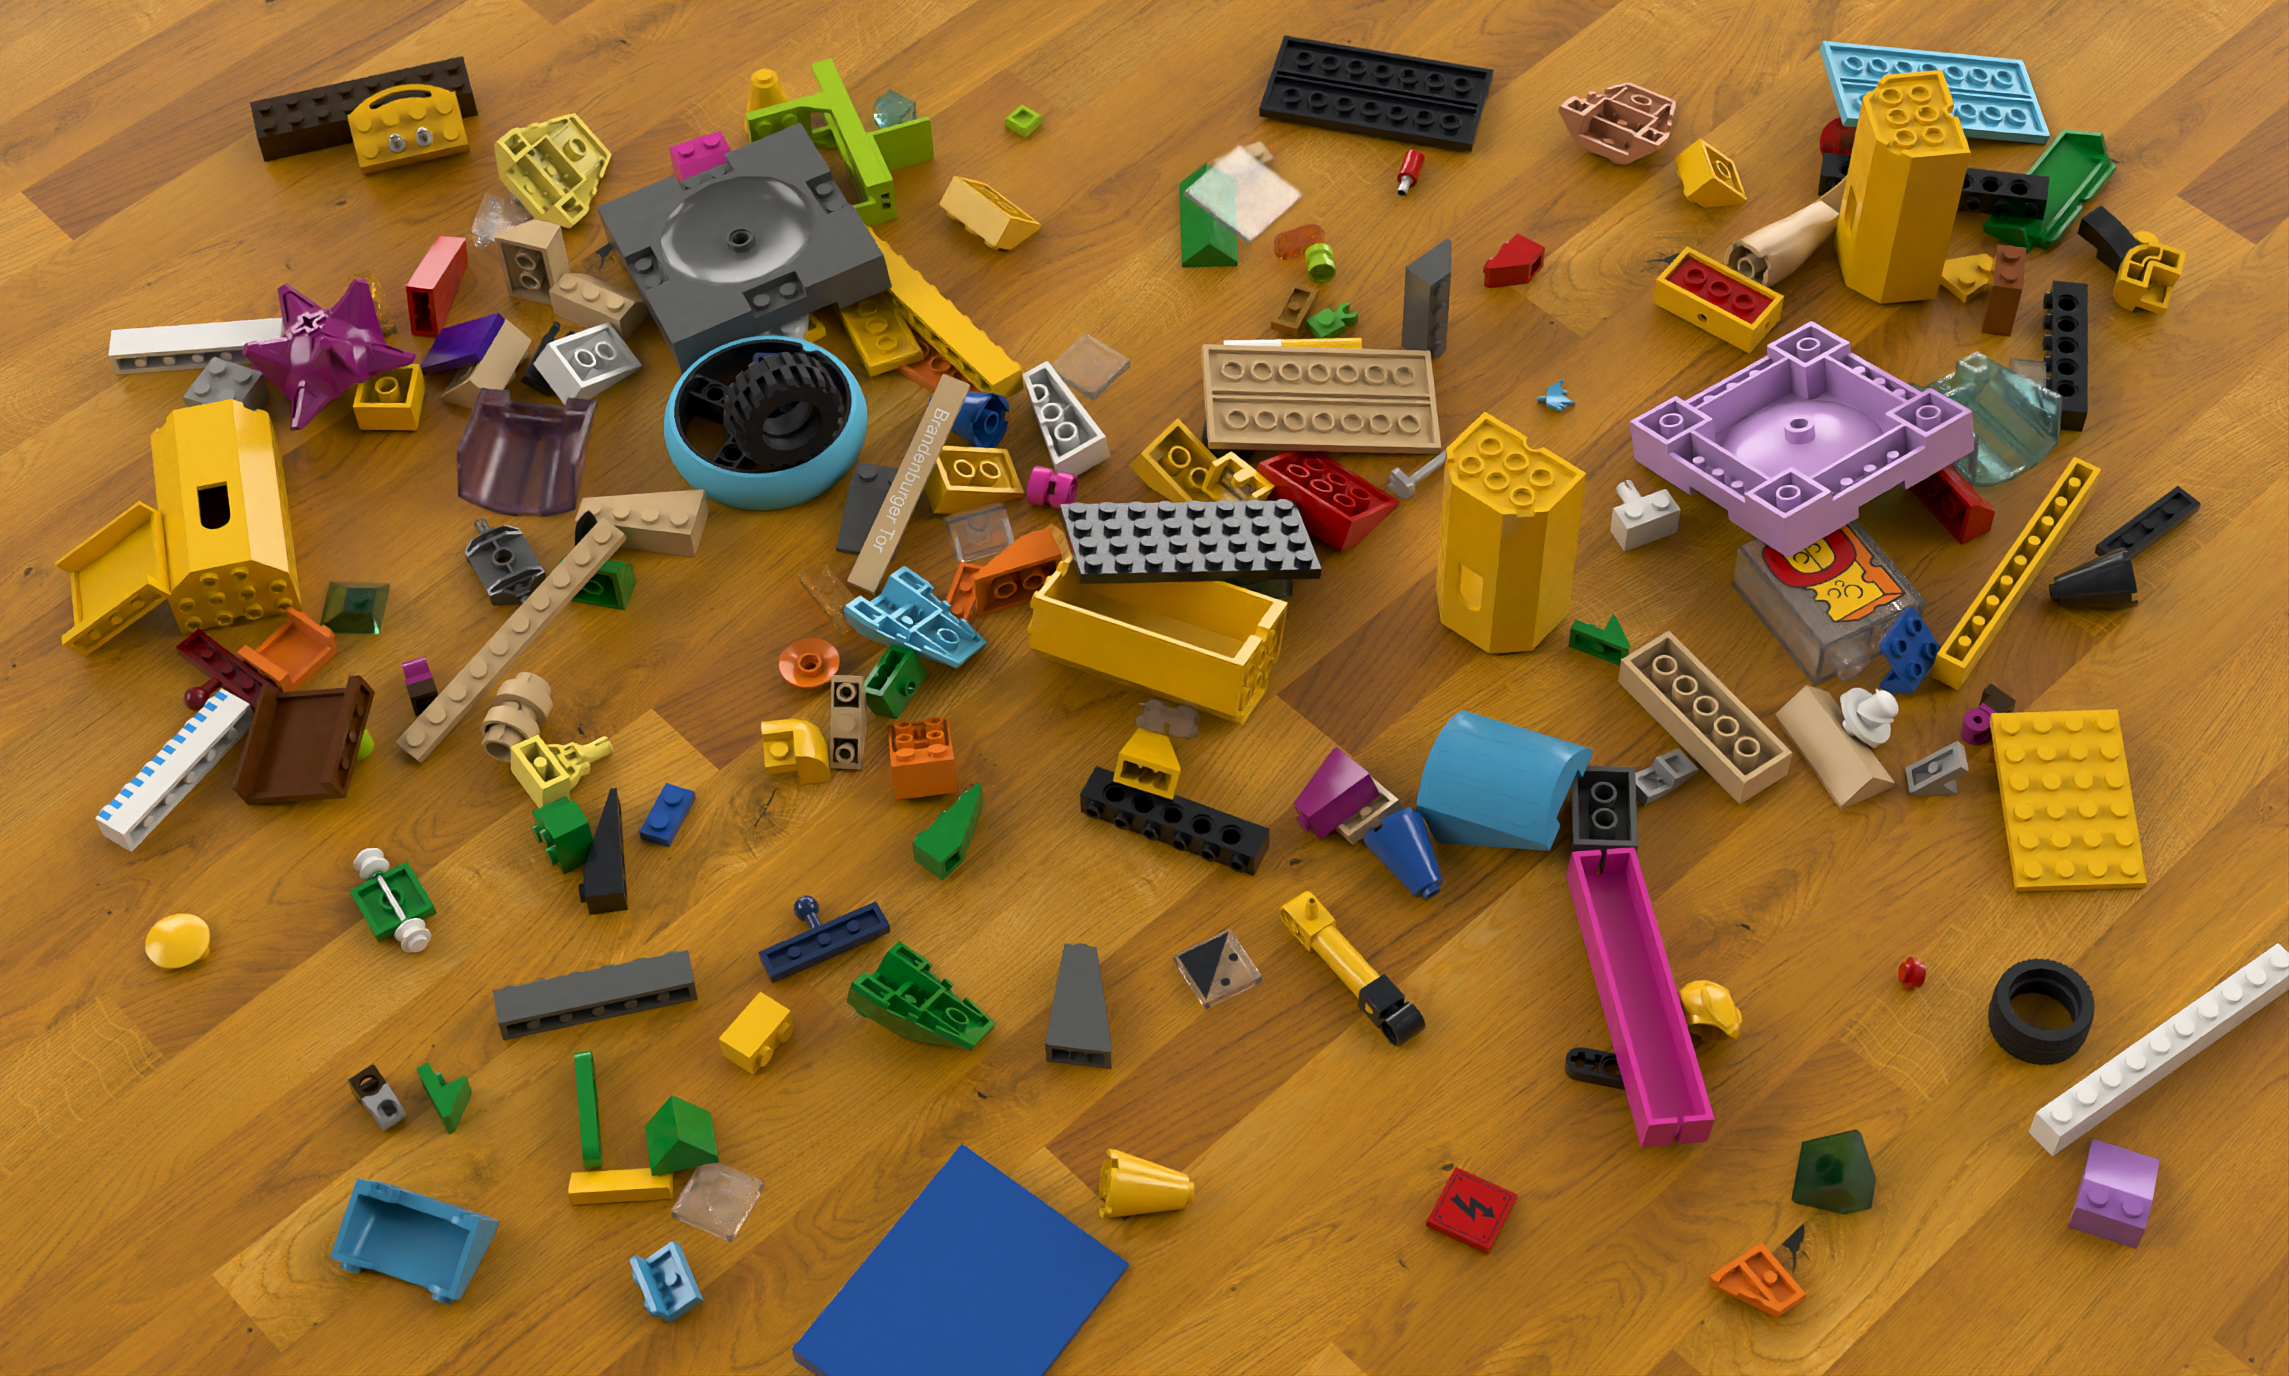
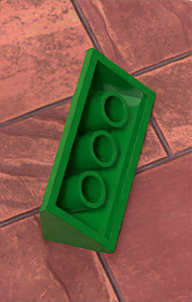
M1206 163L1179 183L1182 268L1238 266L1234 181Z

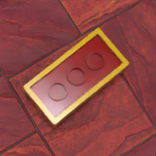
M1688 246L1656 279L1653 297L1654 304L1749 354L1780 320L1784 301L1783 295Z

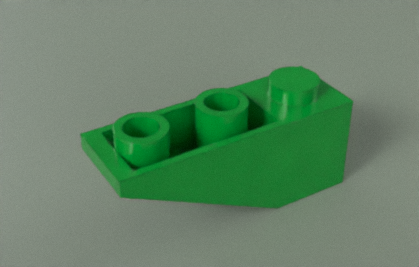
M976 783L970 790L964 791L952 807L942 811L936 818V821L927 830L919 832L914 842H912L915 861L942 881L965 860L984 805L983 790L979 783Z

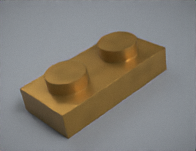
M1292 283L1271 320V329L1297 337L1318 300V290Z

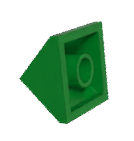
M671 1095L644 1126L652 1176L719 1162L711 1113L707 1110Z

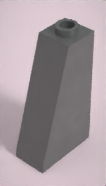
M1082 943L1075 945L1064 944L1045 1042L1046 1061L1112 1069V1045L1097 947H1090Z

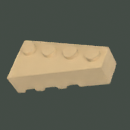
M705 489L582 498L575 523L577 525L580 517L590 510L597 521L603 517L626 535L627 540L619 548L695 557L709 514V507Z

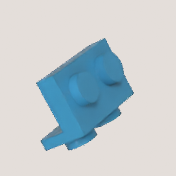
M671 1241L646 1260L636 1255L630 1259L634 1270L632 1277L644 1293L646 1298L644 1305L651 1316L672 1323L703 1301L680 1244Z

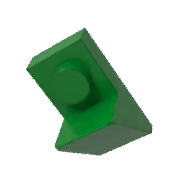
M1612 614L1604 630L1597 628L1593 624L1575 619L1570 630L1568 647L1620 666L1621 659L1629 655L1630 644L1615 614Z
M429 1063L417 1067L421 1083L448 1134L455 1132L472 1094L467 1076L447 1084L442 1073L439 1071L434 1074Z

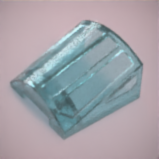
M1979 352L1956 361L1954 373L1924 387L1914 382L1908 384L1921 392L1932 388L1972 411L1974 451L1952 464L1973 486H1995L2013 480L2037 465L2059 444L2062 397Z

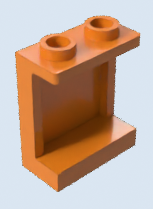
M291 606L285 610L288 621L262 645L253 650L245 644L237 651V655L242 662L278 688L280 693L295 692L338 653L334 641L335 635L331 629L325 625H318L306 612H298Z

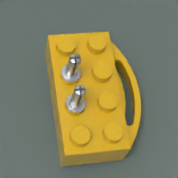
M423 84L395 86L369 97L351 114L347 115L362 174L470 151L455 91L451 92L440 87ZM427 92L432 94L431 97L399 99L379 108L370 109V106L379 100L398 93Z

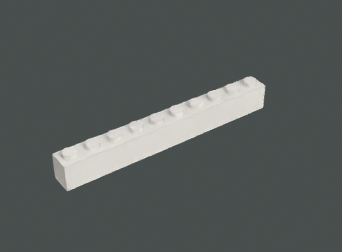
M2277 943L2037 1111L2029 1133L2051 1156L2060 1152L2289 990V953Z

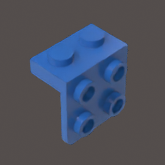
M1908 607L1902 612L1880 642V650L1892 668L1879 686L1890 694L1914 692L1933 666L1936 655L1941 649L1914 607Z

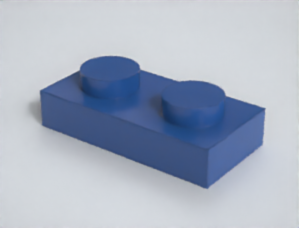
M666 783L639 831L640 838L670 847L696 799L695 792Z

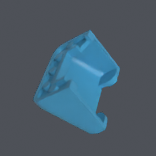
M357 1178L330 1258L341 1261L340 1268L351 1272L360 1273L361 1268L373 1269L426 1287L428 1291L434 1293L432 1299L452 1305L453 1300H461L496 1234L500 1221L392 1184Z

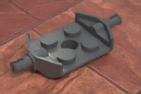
M480 518L481 523L477 519L474 526L477 528L479 536L471 539L464 551L467 562L471 563L490 596L492 605H522L547 578L544 569L519 528L503 525L494 529L489 527L485 518ZM502 557L511 558L506 563L497 562Z

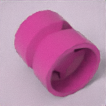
M1035 466L1028 483L1027 502L1043 507L1050 503L1051 508L1056 510L1060 509V504L1074 503L1078 488L1077 475L1062 471L1055 475L1053 469Z

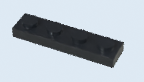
M2177 486L2097 544L2095 553L2098 556H2102L2115 549L2125 547L2127 552L2122 554L2123 559L2132 560L2198 512L2201 503Z

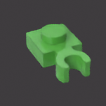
M1345 302L1340 304L1335 312L1327 308L1306 319V328L1316 339L1336 338L1345 333L1346 326H1351L1358 322V312L1355 311L1352 314H1347L1350 304Z

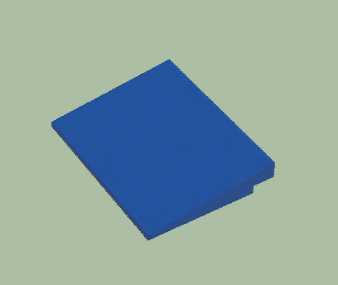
M961 1144L793 1346L794 1360L817 1376H1044L1129 1268V1263L964 1144Z

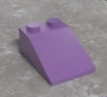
M2092 1138L2068 1227L2137 1249L2149 1217L2160 1160Z

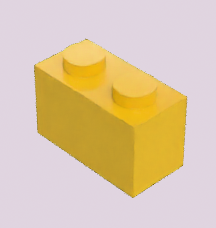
M759 992L720 1036L719 1043L722 1055L754 1075L761 1066H765L770 1061L774 1050L781 1042L785 1043L791 1037L794 1030L791 1010Z

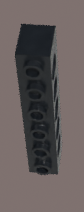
M2053 280L2050 292L2045 291L2043 298V309H2048V313L2045 312L2043 318V330H2047V334H2044L2042 350L2047 351V355H2044L2042 372H2046L2047 377L2045 376L2043 379L2042 394H2047V398L2043 400L2042 416H2047L2046 428L2082 432L2088 413V284Z
M1098 766L1094 768L1080 793L1081 812L1085 813L1088 817L1107 821L1122 830L1137 832L1149 840L1167 843L1179 851L1194 853L1207 861H1216L1229 866L1236 872L1255 875L1269 848V828L1175 795L1172 800L1114 782L1115 772Z

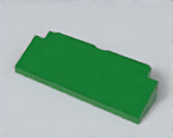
M2063 129L2026 173L2050 177L2044 219L2036 220L1991 215L1983 225L1984 232L2009 245L2026 248V253H2029L2035 245L2047 250L2050 245L2057 243L2082 213L2083 204L2091 201L2116 171V165L2111 163L2108 156L2103 133Z

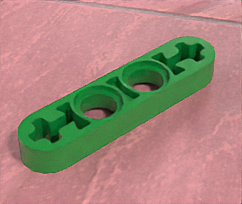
M591 1050L574 1053L583 1162L585 1169L602 1167L603 1156L593 1054Z

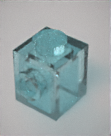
M891 89L882 97H879L873 104L875 124L881 129L917 119L915 102Z

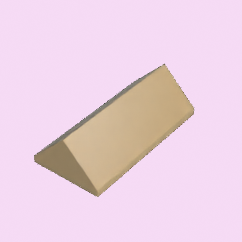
M1805 685L1775 714V719L1840 810L1895 787V782L1868 745L1856 735L1850 736L1844 730L1842 724L1843 720H1845L1843 712L1829 692Z

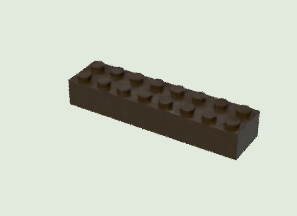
M464 57L450 58L250 102L256 135L264 162L354 143L347 115L351 114L369 97L395 86L423 84L440 87L451 92L455 91L462 119L477 116V108ZM427 92L398 93L379 100L371 105L370 109L379 108L399 99L431 97L432 94Z

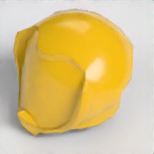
M1701 980L1688 983L1677 992L1689 1033L1701 1037L1702 1042L1724 1041L1729 1038L1738 1039L1742 1017L1740 1010L1735 1007L1728 989L1715 982Z

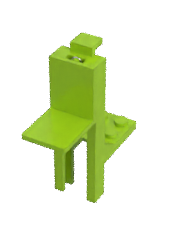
M832 58L811 63L812 74L820 92L745 113L750 143L801 123L815 147L837 149L861 202L853 205L865 226H873L897 219L894 184L889 171L934 158L931 121L929 117L866 133ZM820 112L826 126L812 130L810 114Z

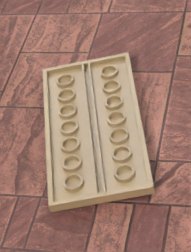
M1202 345L1201 358L1208 449L1409 454L1440 453L1441 441L1430 351Z

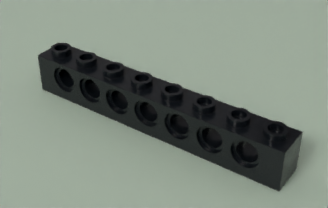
M1824 152L1818 189L1819 196H1823L1847 176L1851 155ZM1967 168L1957 211L2043 220L2050 177Z

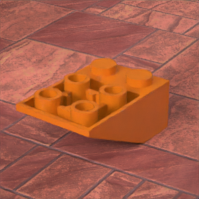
M929 717L924 721L917 722L902 720L892 725H887L895 800L958 792L949 718Z

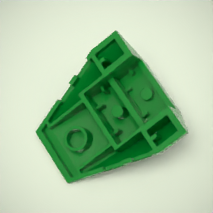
M900 941L887 951L876 972L871 976L863 972L850 985L847 1003L853 1006L859 1015L872 1019L906 1040L972 1050L996 1024L968 997L962 1001L951 990L954 985L947 978L941 981L930 971L933 965L927 959Z

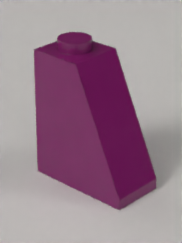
M1336 747L1330 752L1293 803L1299 815L1296 817V821L1304 832L1308 833L1311 831L1321 839L1379 797L1380 794L1370 773Z

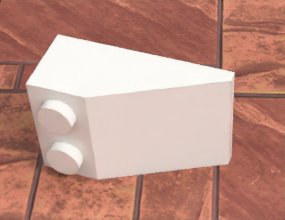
M609 322L548 343L534 362L535 367L567 408L591 399L639 370L642 366Z

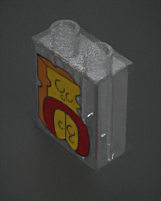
M1856 519L1789 558L1759 539L1749 542L1738 549L1732 586L1814 686L1836 676L1841 681H1848L1861 674L1869 665L1870 660L1883 655L1879 647L1880 642L1906 608L1914 607L1922 618L1926 603L1925 599Z

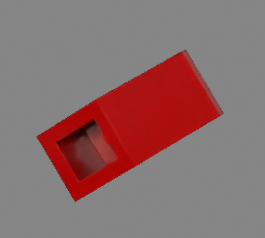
M1516 233L1509 242L1505 241L1499 253L1494 258L1487 260L1483 269L1485 273L1484 286L1495 288L1528 284L1543 267L1545 247Z

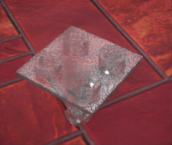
M485 192L470 233L474 235V245L479 249H484L490 242L496 244L494 239L496 233L535 218L527 209Z

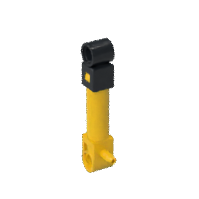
M1304 891L1279 907V915L1287 929L1310 953L1315 951L1359 999V1008L1377 1028H1381L1391 1044L1399 1047L1425 1029V1021L1420 1011L1409 1001L1405 1002V995L1385 974L1380 976L1339 932L1336 928V920L1311 892Z

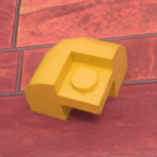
M2151 241L2129 249L2119 267L2113 290L2115 302L2131 312L2135 307H2139L2164 315L2168 308L2172 288L2181 275L2187 252Z
M793 718L761 722L766 774L798 771L800 785L831 782L827 743L824 735L816 725L808 720Z

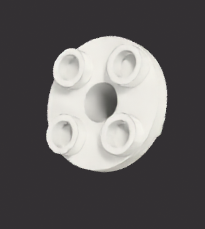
M1852 688L1841 695L1840 702L1845 718L1842 724L1847 734L1850 736L1856 735L1861 741L1872 748L1878 747L1889 739L1891 732L1890 723L1894 722L1893 718L1899 711L1898 703L1892 694L1885 690L1879 691L1876 689V693L1872 695L1862 688Z

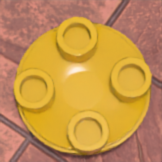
M181 913L168 916L156 923L149 931L145 941L146 953L149 959L164 972H171L175 969L186 967L208 956L210 931L207 924L195 915Z

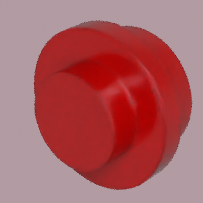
M1908 957L1899 967V981L1908 990L1922 987L1926 977L1925 963L1918 961L1916 957Z

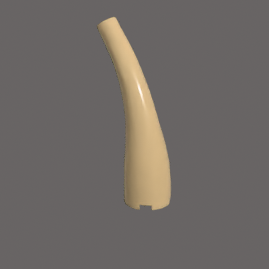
M1847 176L1809 206L1782 220L1764 226L1731 244L1725 252L1724 265H1729L1730 269L1767 288L1776 285L1791 275L1837 229Z

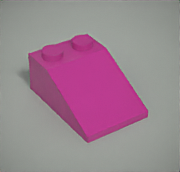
M721 131L669 147L673 171L679 182L726 163L725 154L731 152Z

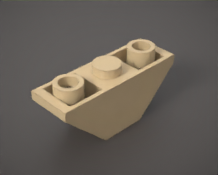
M832 675L830 768L861 769L867 730V699L863 676Z

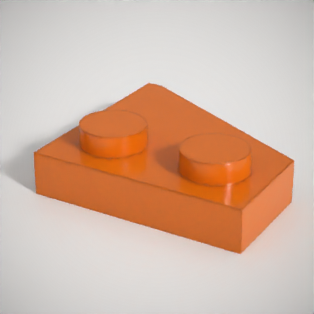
M1762 1242L1711 1274L1708 1280L1712 1287L1776 1318H1779L1805 1301L1806 1293Z

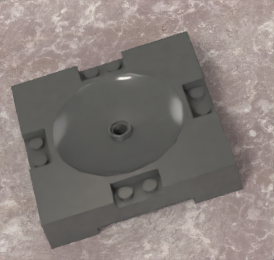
M801 123L726 153V163L715 166L680 182H677L673 175L597 207L608 241L624 270L631 277L657 324L663 340L682 375L699 358L719 346L739 339L757 336L835 302L842 309L892 287L884 254L853 205H849L833 180L831 170Z

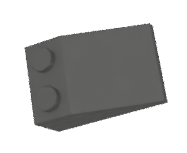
M858 462L849 486L836 545L837 552L854 555L860 554L899 470L898 468ZM900 542L894 552L891 561H894Z

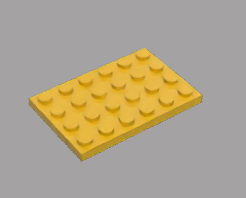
M2118 709L1992 713L1989 721L2015 892L2144 888L2147 884Z

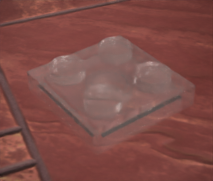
M719 1162L697 1166L671 1209V1215L677 1220L732 1242L764 1189L763 1180Z

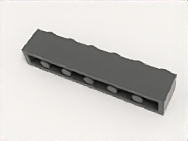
M688 950L680 952L671 951L665 955L652 958H638L632 962L618 965H605L599 969L585 972L576 971L566 976L551 979L542 978L536 982L523 985H509L503 989L493 991L498 1025L503 1040L698 1000Z

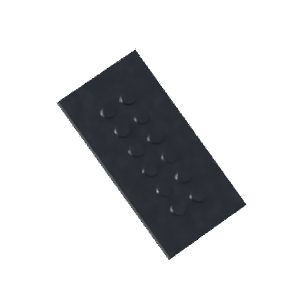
M1284 35L1259 108V116L1472 152L1493 80L1494 70Z

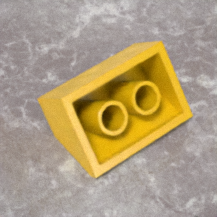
M958 176L953 177L939 203L941 207L947 210L946 215L957 222H963L968 232L975 236L983 237L985 239L984 244L997 251L999 248L1012 250L1037 232L1042 226L986 183Z

